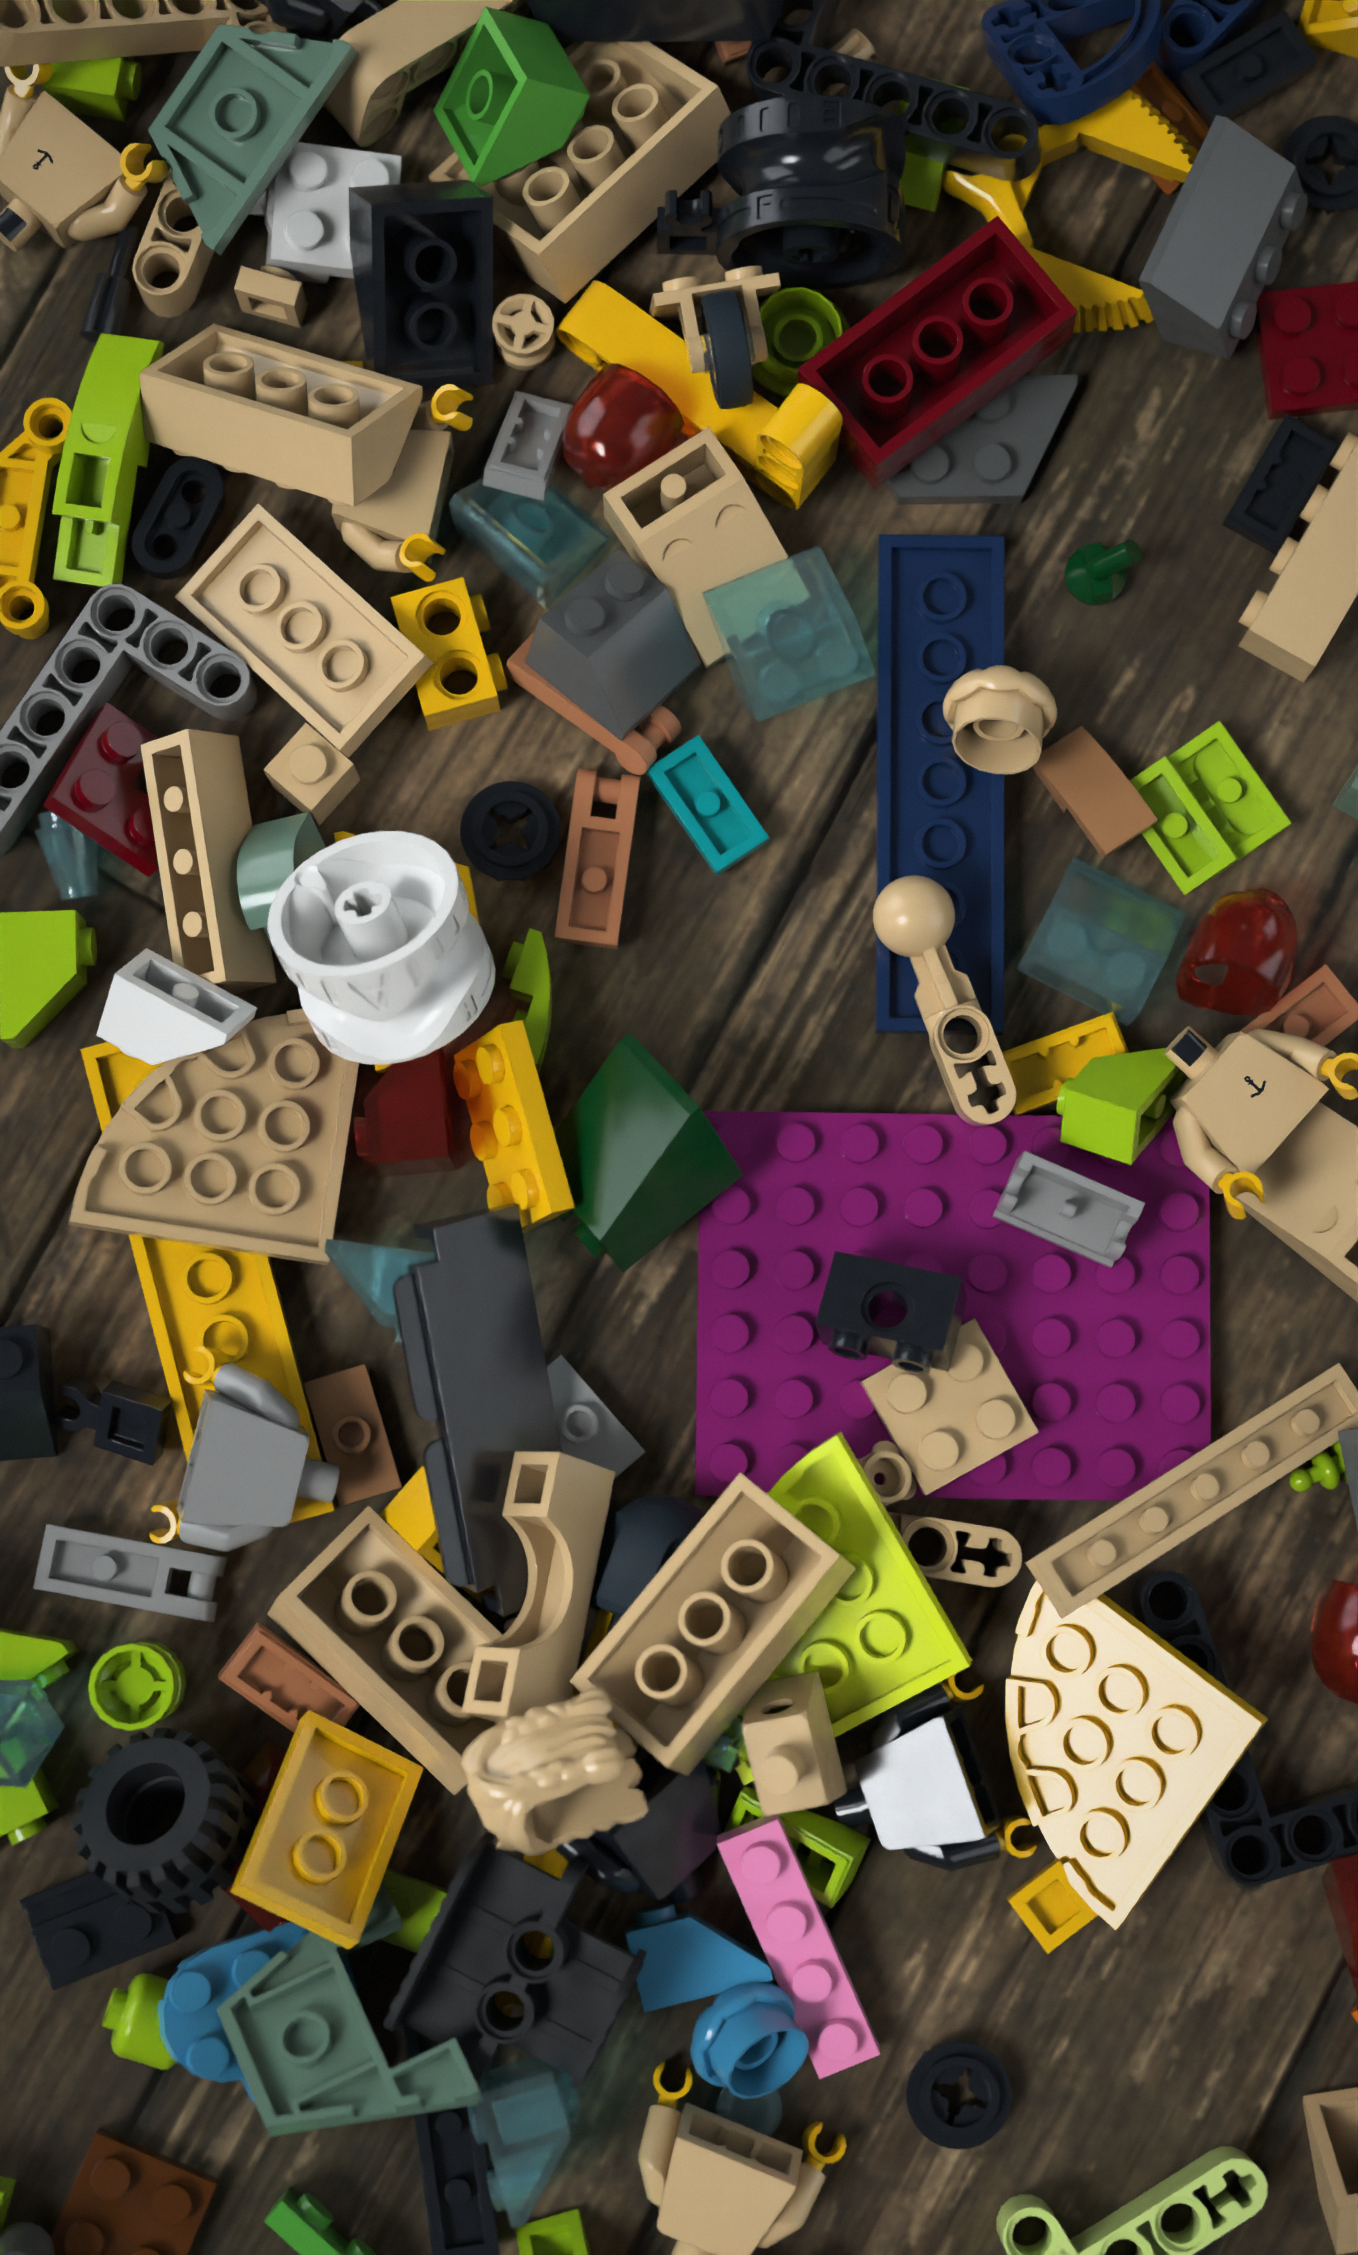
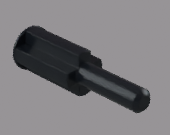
M129 221L126 228L119 232L108 272H100L96 277L80 331V336L95 345L101 333L118 335L132 290L126 275L140 231L138 225L134 222Z

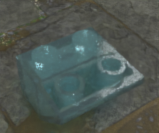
M536 2057L490 2069L479 2086L483 2101L468 2107L474 2137L478 2145L488 2143L495 2169L487 2172L488 2186L493 2204L497 2212L507 2210L512 2229L526 2224L583 2114L578 2092L570 2088L574 2078Z

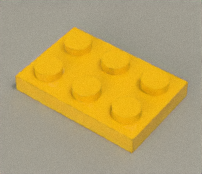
M519 1020L499 1024L454 1055L456 1064L453 1069V1078L459 1096L466 1100L471 1117L470 1141L473 1152L480 1161H483L488 1179V1208L518 1204L522 1231L527 1233L575 1208L524 1022Z
M309 1710L300 1718L231 1893L350 1950L359 1943L424 1767Z

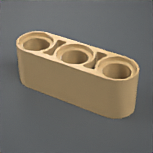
M169 169L132 267L134 280L146 306L158 316L168 318L180 316L190 309L197 297L214 251L205 244L201 236L203 232L199 225L187 232L173 229L176 222L182 217L194 215L188 203L182 199L172 179L173 173L171 169ZM171 271L179 274L176 282L170 287L161 289L151 286L155 276L162 272Z

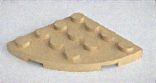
M303 1009L287 1011L286 1014L267 1016L250 1021L222 1046L166 1061L148 1075L125 1099L118 1112L103 1131L88 1158L78 1184L68 1225L327 1266L330 1261L359 1063L345 1060L330 1052L318 1040Z

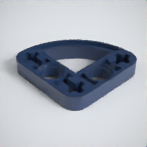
M1007 0L989 8L983 14L981 20L987 54L1024 106L1033 114L1038 122L1047 125H1060L1074 121L1098 110L1120 96L1150 66L1157 54L1162 39L1161 0ZM1067 8H1075L1068 11H1059ZM1133 17L1127 32L1118 44L1103 58L1083 71L1080 70L1061 44ZM1034 60H1044L1034 64H1024Z

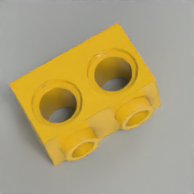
M464 577L390 597L400 632L434 662L415 683L428 731L501 711L497 692L508 689L498 652L489 655L485 654L480 633L489 631L491 628L481 593L469 596ZM440 612H450L460 618L458 627L446 635H437L427 629V624L435 614ZM465 670L473 673L478 678L477 683L471 691L465 694H452L443 687L446 678L455 671Z

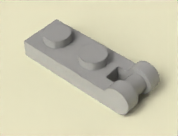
M46 1524L33 1589L214 1622L218 1602L212 1601L217 1576H224L227 1557ZM173 1568L191 1571L187 1596L168 1593Z

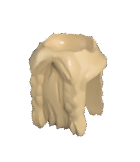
M587 1689L565 1702L553 1703L546 1707H531L523 1716H512L507 1721L499 1722L496 1726L482 1732L466 1747L461 1765L467 1775L468 1794L477 1808L485 1828L493 1832L499 1839L496 1844L497 1849L517 1850L528 1856L541 1855L560 1844L571 1843L575 1838L587 1839L595 1831H608L616 1824L634 1822L642 1818L649 1811L644 1792L634 1789L642 1777V1771L634 1758L629 1759L636 1752L635 1742L623 1728L614 1729L611 1726L613 1722L605 1717L612 1710V1707L608 1703L610 1699L604 1689Z

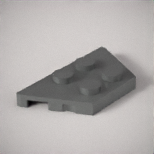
M1023 375L885 481L896 504L1021 503L1061 417L1078 384L1077 375Z

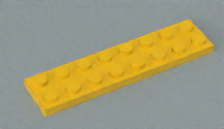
M109 1042L80 1049L102 1133L125 1099L148 1075L165 1062L151 1066L140 1059L126 1055L117 1046ZM129 1235L187 1463L205 1389L216 1391L214 1386L195 1385L184 1379V1370L194 1371L202 1376L208 1371L209 1361L203 1353L193 1350L196 1346L220 1349L227 1356L229 1363H234L262 1377L276 1388L298 1410L299 1425L303 1426L310 1436L306 1458L324 1462L271 1258L256 1254ZM296 1496L289 1524L337 1511L334 1498L331 1503Z

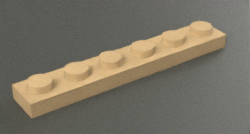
M1337 1363L1025 1562L1060 1618L1063 1619L1339 1441L1338 1431L1358 1427V1390L1340 1363Z

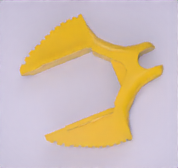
M1129 89L1110 103L1079 119L1060 125L1045 124L1039 127L1041 159L1035 172L1026 179L1016 182L1004 181L983 174L966 176L949 170H945L942 179V187L948 194L980 211L988 223L997 216L1005 223L1078 311L1073 333H1080L1081 329H1084L1085 332H1093L1094 328H1097L1099 331H1107V327H1112L1114 330H1124V325L1126 324L1134 328L1139 326V320L1144 319L1148 324L1154 321V318L1142 290L1034 249L1033 239L1022 214L1042 167L1076 152L1081 144L1087 146V150L1169 181L1177 180L1184 183L1199 152L1194 146L1186 144L1188 140L1183 135L1177 134L1179 131L1174 126L1169 125L1170 121L1166 117L1159 116L1161 113L1156 108L1151 107V103L1141 99V96ZM1017 134L1007 135L998 142L996 147L1004 152H1014L1022 148L1027 139Z

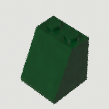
M628 1033L618 1042L554 1133L575 1208L558 1217L564 1222L573 1215L580 1225L572 1231L593 1258L597 1261L607 1254L623 1273L743 1176V1173L698 1104L631 1033Z

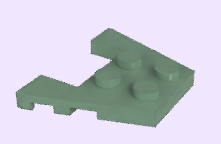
M383 1879L359 1943L348 1950L310 1931L287 1953L281 1950L216 2009L270 2136L471 2106L483 2101L480 2090L456 2038L394 2068H389L341 1961L342 1957L404 1928Z

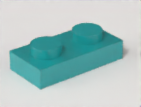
M699 735L650 766L646 771V775L716 877L769 843V836Z

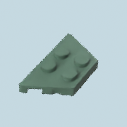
M219 24L148 129L161 157L167 161L173 173L172 179L182 199L188 203L203 232L201 236L205 244L220 256L358 55L355 48L346 41L333 39V43L301 39L297 34L271 31L263 34L252 32L247 27Z

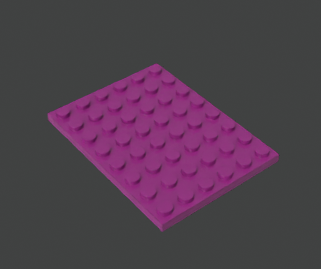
M703 1111L743 1173V1176L698 1212L695 1495L721 1496L739 1473H742L767 1494L793 1465L812 1449L840 1431L858 1459L870 1454L874 1444L877 1442L890 1441L894 1443L860 1383L892 1365V1359L867 1354L865 1360L857 1361L837 1356L829 1351V1346L822 1344L815 1324L835 1251L962 1277L967 1302L961 1326L976 1319L1039 1433L926 1496H923L916 1483V1491L912 1498L1123 1501L1211 1444L1209 1186L1194 1174L1182 1160L1173 1127L1174 1117H1170L1132 1165L1060 1142L1063 1116L1008 1115L1001 1121L988 1126H974L962 1120L958 1114ZM1024 1151L1145 1203L1139 1219L1132 1225L1125 1240L1126 1248L1118 1260L1114 1261L1112 1268H1108L992 1217L1014 1164ZM887 1308L876 1316L874 1323L880 1327H894L904 1320L907 1312L900 1308ZM877 1473L874 1477L875 1483L882 1485L884 1477L882 1474Z

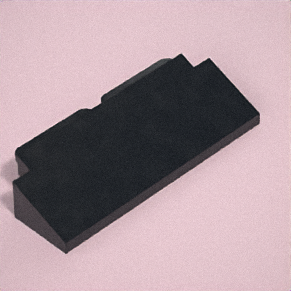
M507 1204L414 1224L416 1238L432 1241L435 1259L407 1265L408 1273L398 1277L392 1288L413 1408L419 1418L429 1422L435 1421L438 1439L431 1441L425 1447L423 1463L444 1576L450 1583L460 1587L465 1586L476 1593L494 1586L495 1590L480 1593L482 1605L503 1617L522 1609L528 1585V1565L523 1544L515 1529L502 1516L515 1451L562 1452L518 1204Z

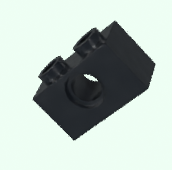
M835 1251L815 1323L822 1344L829 1346L828 1349L833 1354L850 1360H865L867 1354L892 1359V1364L895 1367L915 1374H928L931 1368L949 1372L967 1302L963 1279L958 1276ZM895 1307L907 1312L904 1320L894 1327L885 1328L874 1323L876 1316L884 1309Z

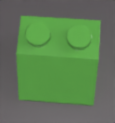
M485 6L433 112L472 183L485 186L563 148L574 125L582 119L590 94L547 23Z

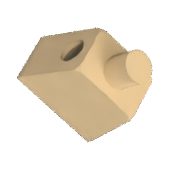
M819 1671L766 1680L749 1700L742 1720V1733L763 1815L769 1816L830 1804L846 1794L847 1787ZM778 1706H791L787 1710L782 1711L780 1713H776L775 1707Z

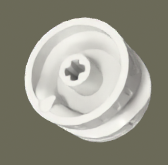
M377 831L359 834L338 841L314 854L289 875L276 893L270 907L267 924L270 942L287 976L298 986L301 1006L318 1040L330 1052L345 1060L375 1065L400 1063L425 1056L447 1045L462 1034L479 1017L489 1001L495 984L496 968L493 955L480 925L475 917L468 912L469 903L466 890L455 863L448 852L439 844L419 834L404 831Z

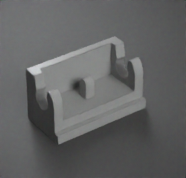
M1024 1151L1014 1164L992 1217L1108 1268H1112L1114 1261L1118 1260L1126 1248L1125 1240L1132 1225L1139 1219L1145 1203Z

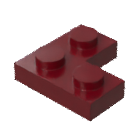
M106 702L96 711L43 806L147 877H150L159 870L149 799L148 795L133 786L144 766L141 744L159 738Z

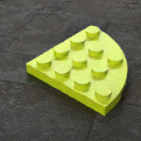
M841 1431L812 1449L793 1465L767 1493V1495L857 1568L767 1678V1680L819 1671L834 1737L969 1667L972 1662V1658ZM748 1703L722 1734L728 1754L743 1785L754 1781L742 1733V1720ZM778 1706L775 1707L776 1713H780L782 1711L787 1710L791 1706Z

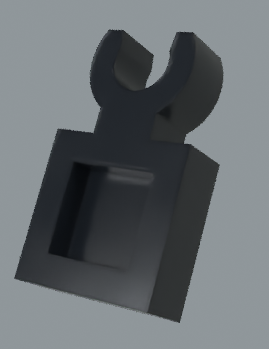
M668 190L666 192L665 207H658L657 254L716 255V242L718 239L716 220L720 208H713V194L710 191L702 190L701 197L696 200L678 198L677 190Z
M70 1376L59 1387L58 1394L74 1399L80 1409H77L73 1406L65 1405L54 1418V1423L59 1427L69 1431H79L85 1427L96 1430L95 1447L152 1466L163 1455L172 1399L112 1380L100 1393L92 1381L81 1376Z

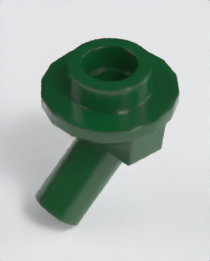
M1130 539L1112 548L1097 542L1083 545L1069 557L1064 570L1065 584L1070 594L1079 602L1090 606L1104 605L1113 601L1123 590L1127 579L1126 568L1140 563L1142 558L1140 547L1134 540Z

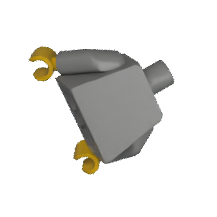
M205 1346L194 1347V1351L203 1353L207 1357L209 1368L204 1376L194 1371L184 1370V1379L195 1385L214 1386L216 1391L205 1389L179 1501L169 1500L154 1505L151 1508L152 1512H162L168 1516L171 1524L170 1530L160 1528L149 1532L151 1540L157 1544L181 1538L187 1544L228 1552L268 1537L274 1527L288 1526L296 1496L331 1503L337 1488L339 1465L306 1458L310 1436L306 1429L299 1425L298 1410L267 1380L234 1363H229L227 1356L220 1349Z

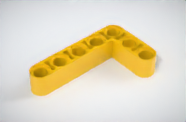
M593 281L555 330L559 340L573 354L687 437L692 438L702 430L710 427L742 476L772 499L791 510L799 509L836 461L843 418L838 408L822 393L811 386L798 383L781 406L777 408L753 390L752 404L733 409H720L712 388L707 356L704 355V372L692 374L685 340L605 283ZM713 363V365H712V372H713V376H714L715 379H716L715 366H714V363Z

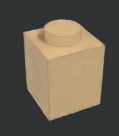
M307 723L300 728L263 769L272 787L302 813L310 812L314 823L318 826L323 823L360 781L354 763Z

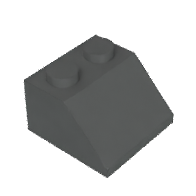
M618 549L539 618L525 664L622 741L699 670L701 661L667 587Z

